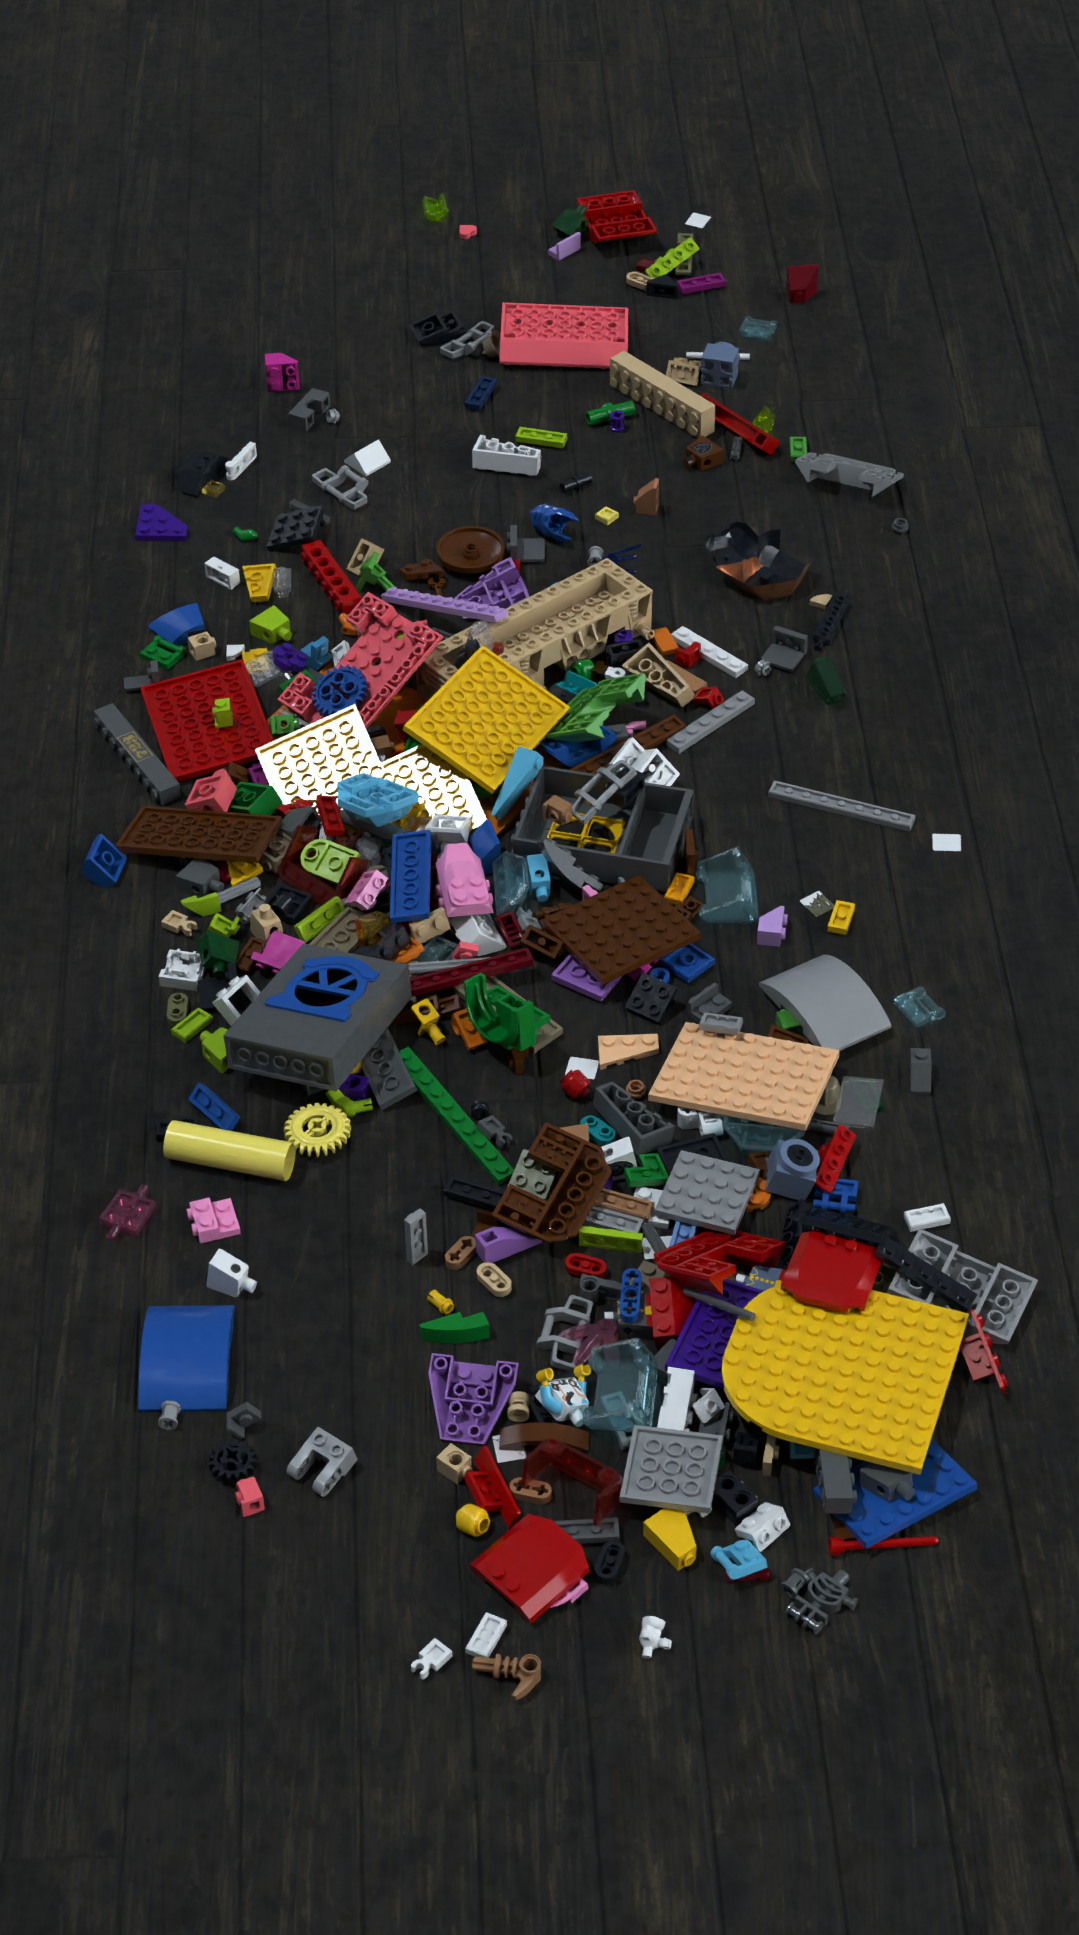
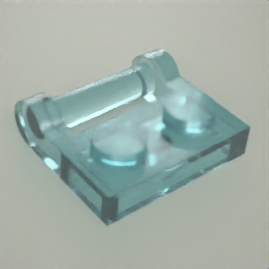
M746 316L739 329V334L770 340L774 330L777 328V321H765Z
M435 936L424 946L425 950L414 961H440L448 951L452 953L445 961L452 960V954L458 944Z
M922 986L895 997L894 1004L916 1027L935 1019L941 1020L946 1015V1011L942 1007H938ZM919 999H921L932 1011H930Z

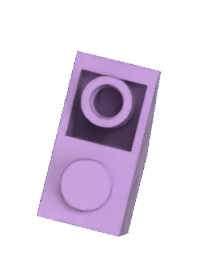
M780 906L759 918L757 945L780 947L781 939H785L786 928H783V926H787L788 914H784V906Z

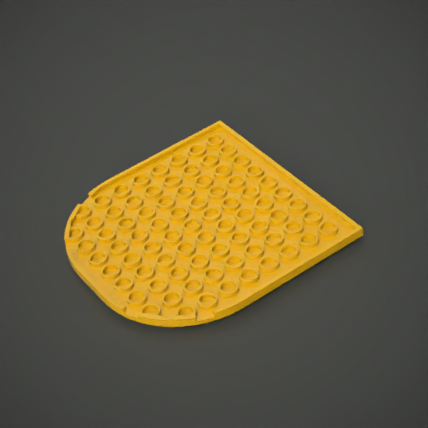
M781 1284L769 1288L753 1298L744 1309L755 1313L756 1318L754 1321H749L738 1317L722 1361L721 1376L724 1383V1391L735 1410L746 1421L754 1422L762 1427L763 1432L774 1437L921 1475L969 1320V1314L874 1290L871 1292L865 1311H860V1308L848 1309L846 1313H839L798 1302L788 1290H781Z

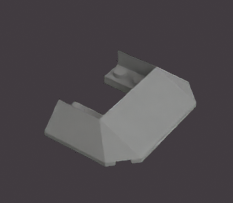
M809 452L795 461L807 482L816 478L872 490V497L904 477V474L901 472L896 474V470L893 468L824 453V455L819 454L816 456V453Z

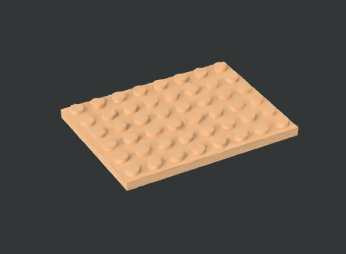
M685 1022L648 1094V1101L806 1131L838 1061L839 1050L754 1035L752 1033L739 1032V1035L703 1031L699 1030V1024Z

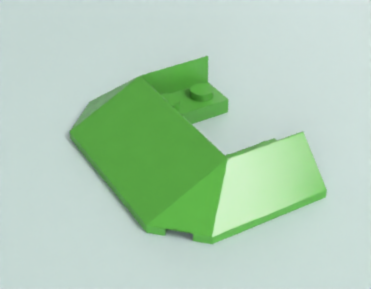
M645 673L605 679L598 682V685L591 689L586 688L567 704L571 707L569 712L546 737L548 739L571 742L604 739L605 737L600 726L604 724L603 721L609 717L608 713L616 705L644 701Z

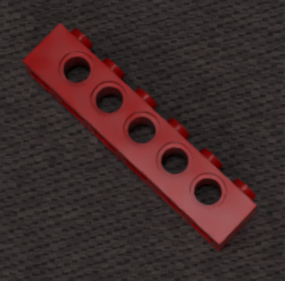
M321 540L302 545V553H300L302 562L307 564L309 572L314 574L315 580L321 584L322 590L326 591L329 600L333 601L336 610L340 611L341 614L349 615L362 599L358 591Z

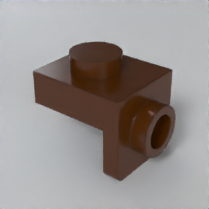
M231 761L227 767L222 768L227 771L234 783L238 784L240 781L248 782V769Z
M529 1047L523 1051H519L516 1048L509 1050L507 1061L509 1068H513L515 1075L523 1074V1058L529 1057Z

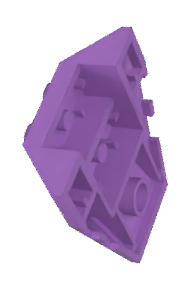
M509 557L495 564L490 573L479 577V582L474 586H468L454 599H463L467 602L499 606L500 608L507 609L530 597L512 558ZM463 617L464 621L474 619L469 617Z

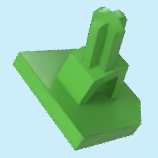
M374 552L367 562L364 561L360 567L362 573L356 587L357 591H361L366 581L373 585L378 583L386 591L389 588L395 587L385 577L386 572L376 563L379 553Z

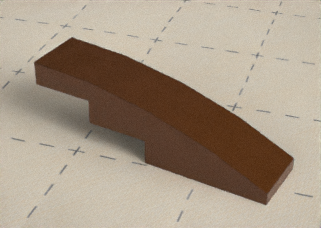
M458 994L440 1000L437 995L425 998L430 1001L440 1015L439 1019L452 1016L453 1013L462 1010ZM413 996L391 1024L420 1022L411 1007L422 1000L418 1001L416 996ZM426 1006L419 1008V1012L422 1015L430 1013L429 1008Z

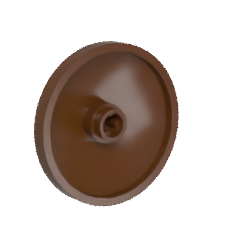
M480 526L455 528L445 533L437 543V557L440 563L446 568L459 573L473 574L488 571L495 564L501 562L505 555V544L502 537L495 531Z

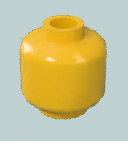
M466 1504L456 1514V1526L459 1531L473 1537H478L488 1530L490 1526L489 1515L485 1509L473 1504Z

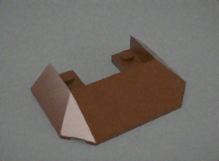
M545 1122L529 1149L527 1157L561 1172L563 1175L548 1201L509 1184L491 1217L549 1244L577 1236L612 1171L606 1163L601 1147Z

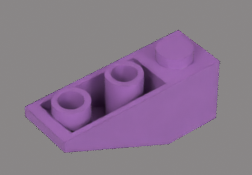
M492 1227L475 1234L476 1252L484 1263L496 1262L542 1243L541 1240L513 1227Z

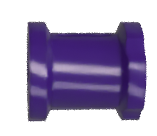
M613 411L610 413V430L616 433L622 432L624 429V413L622 411Z

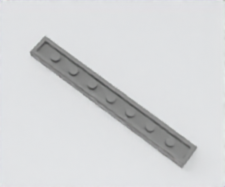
M774 781L768 792V797L908 832H910L916 817L913 814L779 781Z

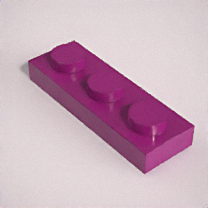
M715 273L678 280L677 284L682 294H690L691 292L726 286V280L722 273Z

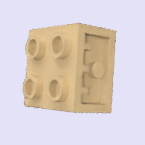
M674 357V360L668 361L666 376L676 382L697 386L700 369H702L701 361L687 362L688 359L682 357Z

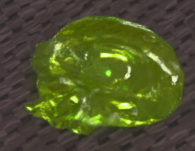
M763 406V410L756 416L752 424L768 433L773 428L775 414H772L769 408Z

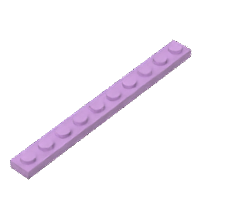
M396 587L387 589V592L381 595L382 600L389 603L495 623L508 616L507 609L500 608L499 606L467 602L463 599L456 600L452 597L445 598L441 597V595L435 596L430 595V593L424 594L418 591L397 589Z

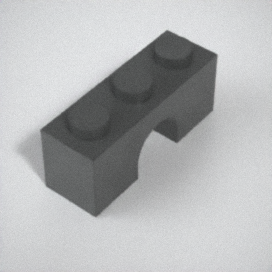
M312 388L306 393L302 400L289 411V426L307 432L314 424V413L323 415L330 407L329 392Z

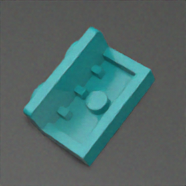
M567 671L564 681L555 685L577 695L586 688L591 689L597 686V683L572 671Z

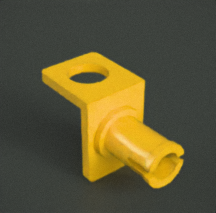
M424 999L411 1007L421 1022L418 1035L421 1036L427 1032L434 1044L439 1045L446 1038L437 1027L440 1015L430 1001ZM426 1006L429 1008L430 1013L422 1015L419 1012V1008Z

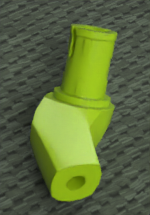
M339 1089L337 1091L329 1090L325 1093L331 1104L335 1108H340L341 1112L346 1113L349 1118L354 1117L355 1113L373 1111L372 1105L364 1106L372 1103L371 1098L353 1101L344 1096Z

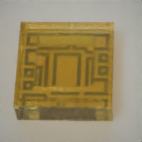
M210 480L202 488V493L217 498L225 490V485Z

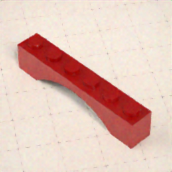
M702 393L701 397L715 404L716 421L772 456L780 443L779 440L710 396Z

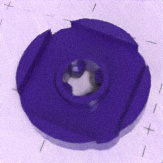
M283 643L282 646L275 647L271 654V658H274L273 663L284 671L289 672L292 669L295 670V673L302 672L307 663V655L293 648L289 643Z

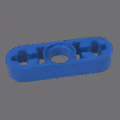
M635 1268L625 1270L622 1275L620 1319L627 1324L635 1323L639 1319L642 1274ZM632 1277L634 1278V1285H630V1278ZM627 1293H634L637 1295L633 1299L625 1297ZM628 1307H632L631 1314H627Z

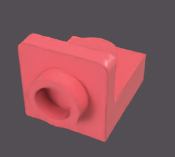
M460 941L452 954V960L475 958L479 952V945Z

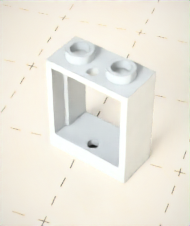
M247 975L241 978L237 976L228 983L230 987L216 994L218 998L213 1002V1005L230 1026L241 1015L228 999L239 988L243 990L251 1002L261 993Z

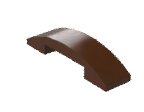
M555 1423L517 1424L500 1429L499 1450H521L522 1445L566 1447V1452L588 1453L589 1432L576 1427Z

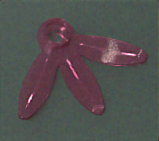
M605 1318L599 1320L596 1324L574 1326L558 1335L569 1340L588 1336L577 1351L574 1364L577 1366L583 1364L595 1352L601 1341H603L607 1363L612 1371H618L620 1350L614 1336L617 1331V1323L614 1320Z

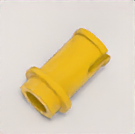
M432 1290L429 1293L433 1298L427 1296V1301L436 1306L441 1314L452 1312L454 1304L450 1298L446 1299L437 1290Z

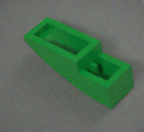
M460 1312L419 1324L420 1339L424 1342L459 1344L490 1338L489 1322L484 1312L465 1318L462 1317Z

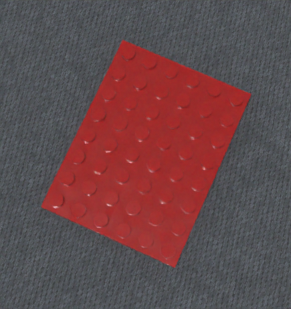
M243 659L140 687L167 769L178 782L216 772L223 767H227L230 761L237 765H242L259 760L255 749L274 741ZM229 698L234 726L215 728V718L212 708L215 707V700Z

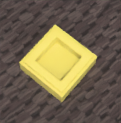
M604 507L595 514V519L606 525L619 518V513L608 507Z

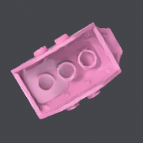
M467 843L447 844L442 856L435 863L437 876L435 893L436 896L440 897L438 898L439 908L443 907L445 909L447 917L494 913L492 908L493 896L492 893L488 892L490 891L489 880H485L481 859L471 850Z

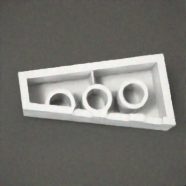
M480 435L472 450V468L494 470L495 472L504 471L511 474L520 473L528 476H537L540 470L541 450L523 445L515 447L511 442L504 444L500 443L499 439L492 438L488 440L486 436Z

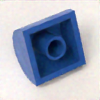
M99 834L95 837L82 865L83 874L94 884L111 886L117 882L127 857L103 834Z

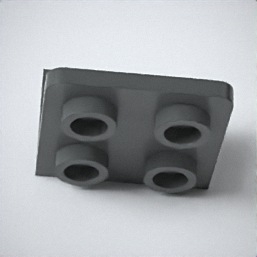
M510 525V532H507V542H510L507 543V553H510L512 560H520V563L544 562L545 540L543 538L517 539V525Z
M775 626L773 628L772 644L763 654L761 660L769 661L771 666L790 672L793 671L807 653L808 636Z

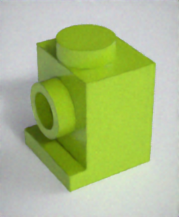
M230 699L215 700V707L212 708L215 728L234 726Z

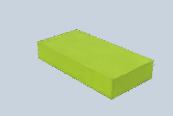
M198 1007L171 1029V1034L187 1043L213 1022V1016Z

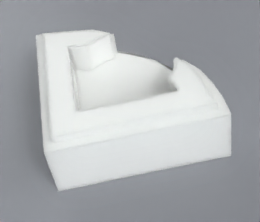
M244 644L227 645V661L235 660V657L240 654L242 655V650L245 651Z

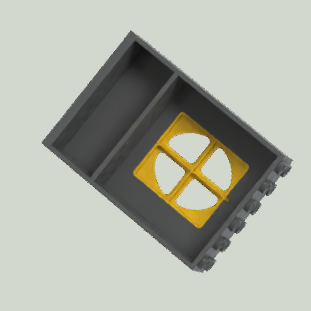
M542 766L534 778V785L531 784L530 796L526 797L525 809L521 810L520 822L517 821L516 833L511 836L510 844L513 845L511 859L514 861V867L526 869L527 855L542 854L537 843L539 839H562L578 843L577 847L556 844V846L560 849L566 848L571 851V856L576 858L574 864L584 869L583 872L587 875L593 874L600 879L599 881L619 884L618 877H622L626 881L640 875L656 891L667 892L685 843V830L690 828L693 819L694 790L645 782V788L625 809L606 801L602 808L584 825L581 835L555 831L561 825L549 818L543 819L542 804L553 795H556L573 806L578 799L574 793L587 784L596 774ZM602 778L587 794L597 800L604 793V788L608 781ZM584 802L577 813L585 816L592 807ZM574 816L570 820V822L579 821ZM597 823L606 827L613 833L615 839L609 840L588 836L592 824ZM592 844L610 847L611 850L603 852L585 849L584 846ZM547 862L549 873L557 874Z

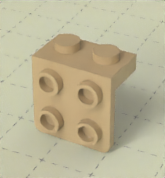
M443 907L431 911L430 919L414 920L408 923L411 931L408 935L421 944L451 929Z

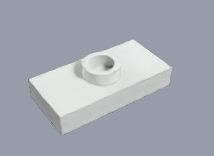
M944 1203L904 1211V1218L910 1232L917 1231L919 1228L926 1229L950 1224L951 1222Z
M486 1612L466 1646L465 1652L474 1657L489 1658L507 1626V1620Z

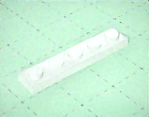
M684 626L671 634L675 642L684 648L689 647L694 641L701 643V658L735 678L748 670V664Z

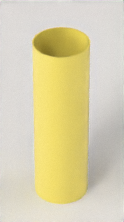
M172 1120L165 1134L163 1153L167 1159L288 1181L294 1167L296 1148L292 1142Z

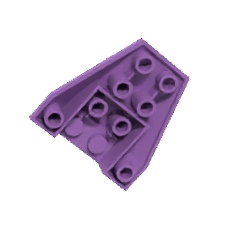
M432 1353L429 1380L440 1440L484 1446L516 1385L519 1363L498 1360L496 1366L456 1362L453 1355Z

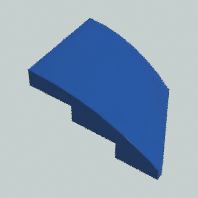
M197 603L172 610L149 624L150 631L156 632L164 640L177 646L188 644L189 632L205 629Z

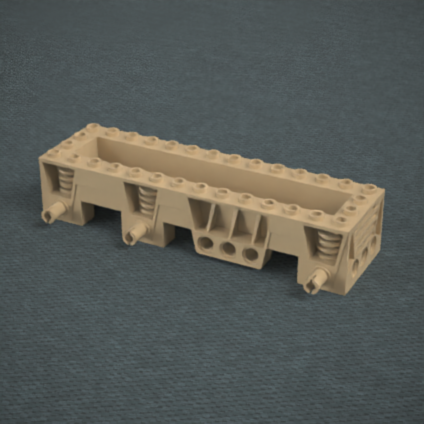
M606 558L507 608L508 616L495 623L483 620L439 642L415 671L417 695L427 702L458 671L455 662L459 651L465 648L469 636L477 639L480 646H485L547 690L543 686L544 668L555 663L563 670L568 671L571 663L583 658L591 659L603 653L608 635L617 630H631L633 638L642 635L647 640L652 639L655 634L654 630L651 629L653 590Z

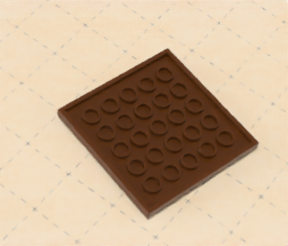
M640 875L541 919L542 926L553 937L563 941L562 946L602 985L702 939L701 932Z

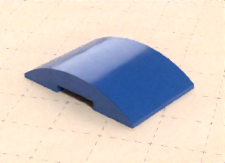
M234 1305L148 1307L144 1321L140 1354L139 1412H162L161 1405L164 1401H175L180 1404V1412L227 1411Z

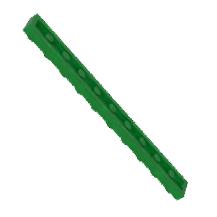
M409 1047L400 1050L399 1052L418 1092L498 1186L509 1181L514 1172L510 1164L476 1127L474 1122Z

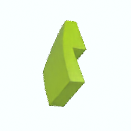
M216 892L200 898L194 895L180 900L183 906L203 917L222 912L219 896Z

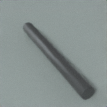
M688 1286L683 1289L684 1295L749 1321H754L756 1318L755 1313Z

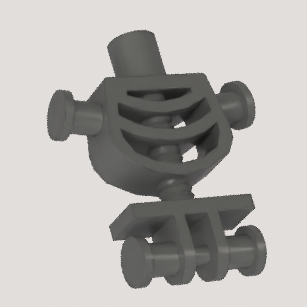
M813 1568L808 1569L805 1572L810 1580L807 1597L811 1604L797 1595L795 1603L791 1602L788 1605L785 1614L793 1616L794 1621L797 1623L801 1620L804 1621L803 1627L806 1629L808 1627L811 1628L813 1633L817 1635L822 1627L828 1623V1615L824 1612L837 1613L843 1605L849 1607L850 1611H853L857 1605L858 1598L852 1599L848 1597V1588L844 1585L850 1578L843 1570H839L831 1578L824 1572L817 1576Z

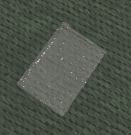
M844 1076L833 1122L850 1125V1127L874 1128L884 1080Z

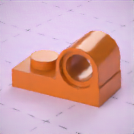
M467 1008L453 1013L451 1018L453 1030L456 1035L462 1036L468 1051L487 1044V1039L469 1021Z

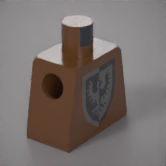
M701 436L687 446L686 458L683 459V464L686 468L694 466L699 471L715 467L723 463L724 449L706 437Z

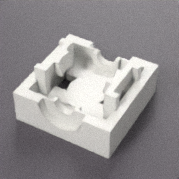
M169 950L166 967L161 969L159 974L160 986L198 991V982L202 981L206 968L201 964L200 954L196 953V951Z

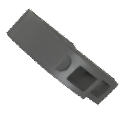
M550 838L538 840L537 843L546 861L564 881L574 888L589 885L596 891L602 889L603 884L599 882L600 879L593 874L587 875L583 872L584 869L574 864L576 858L571 856V851L566 848L560 849L556 846L557 843Z

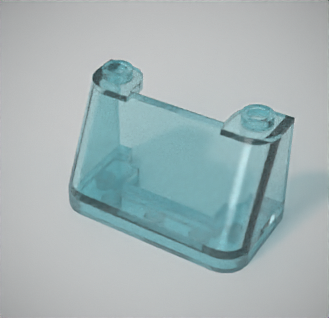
M739 846L697 862V878L705 884L706 904L701 905V910H699L703 921L707 923L753 922L759 919L755 874Z
M639 1338L593 1347L591 1357L589 1358V1366L598 1375L594 1407H586L582 1413L583 1423L590 1429L633 1432L634 1425L651 1427L658 1371L654 1355Z

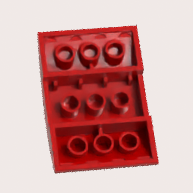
M635 190L576 198L578 206L581 204L587 208L584 217L589 223L585 230L594 243L657 234V229L651 218L645 215L642 209V202Z

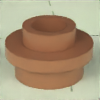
M632 1080L626 1086V1092L631 1094L632 1098L637 1099L645 1095L646 1087L642 1081Z

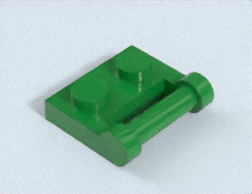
M156 635L153 642L140 652V658L148 662L157 660L159 667L169 670L185 656L187 648L177 646ZM160 646H162V647H164V648H167V649H169V650H171V651H173V652H175V653L173 654V653H171V652H169V651H167V650H164V649L160 648Z

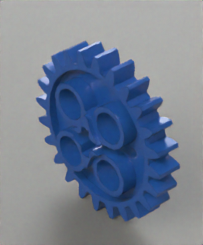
M347 664L344 668L340 665L339 669H336L334 666L332 672L327 670L326 676L321 674L323 679L316 680L319 685L313 686L315 691L311 693L314 697L312 701L315 708L321 715L323 714L327 717L354 704L357 709H360L358 704H364L362 698H367L365 692L369 691L367 688L369 683L366 681L367 678L361 670H357L355 666L351 668ZM331 684L337 686V688L342 693H344L349 698V700L344 698L343 695L338 690H335V688Z

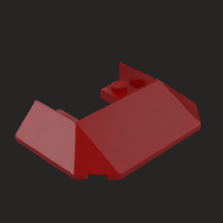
M707 1231L654 1253V1260L660 1270L684 1285L723 1295V1280L736 1273V1265L776 1268L785 1250L786 1242L736 1231L735 1235L728 1233L714 1234V1231Z

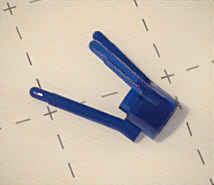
M641 544L607 553V555H603V560L608 558L618 565V561L636 558V554L621 557L616 555L639 548ZM622 568L628 573H636L635 570Z

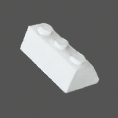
M489 913L448 917L449 923L454 927L455 935L460 941L479 945V952L476 956L504 950L507 947Z

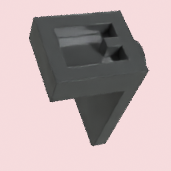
M157 660L150 661L151 668H147L148 675L125 677V691L141 690V686L160 682Z

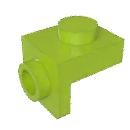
M216 913L207 930L227 938L231 934L235 936L240 927L237 924L240 918L236 916L235 920L231 921Z

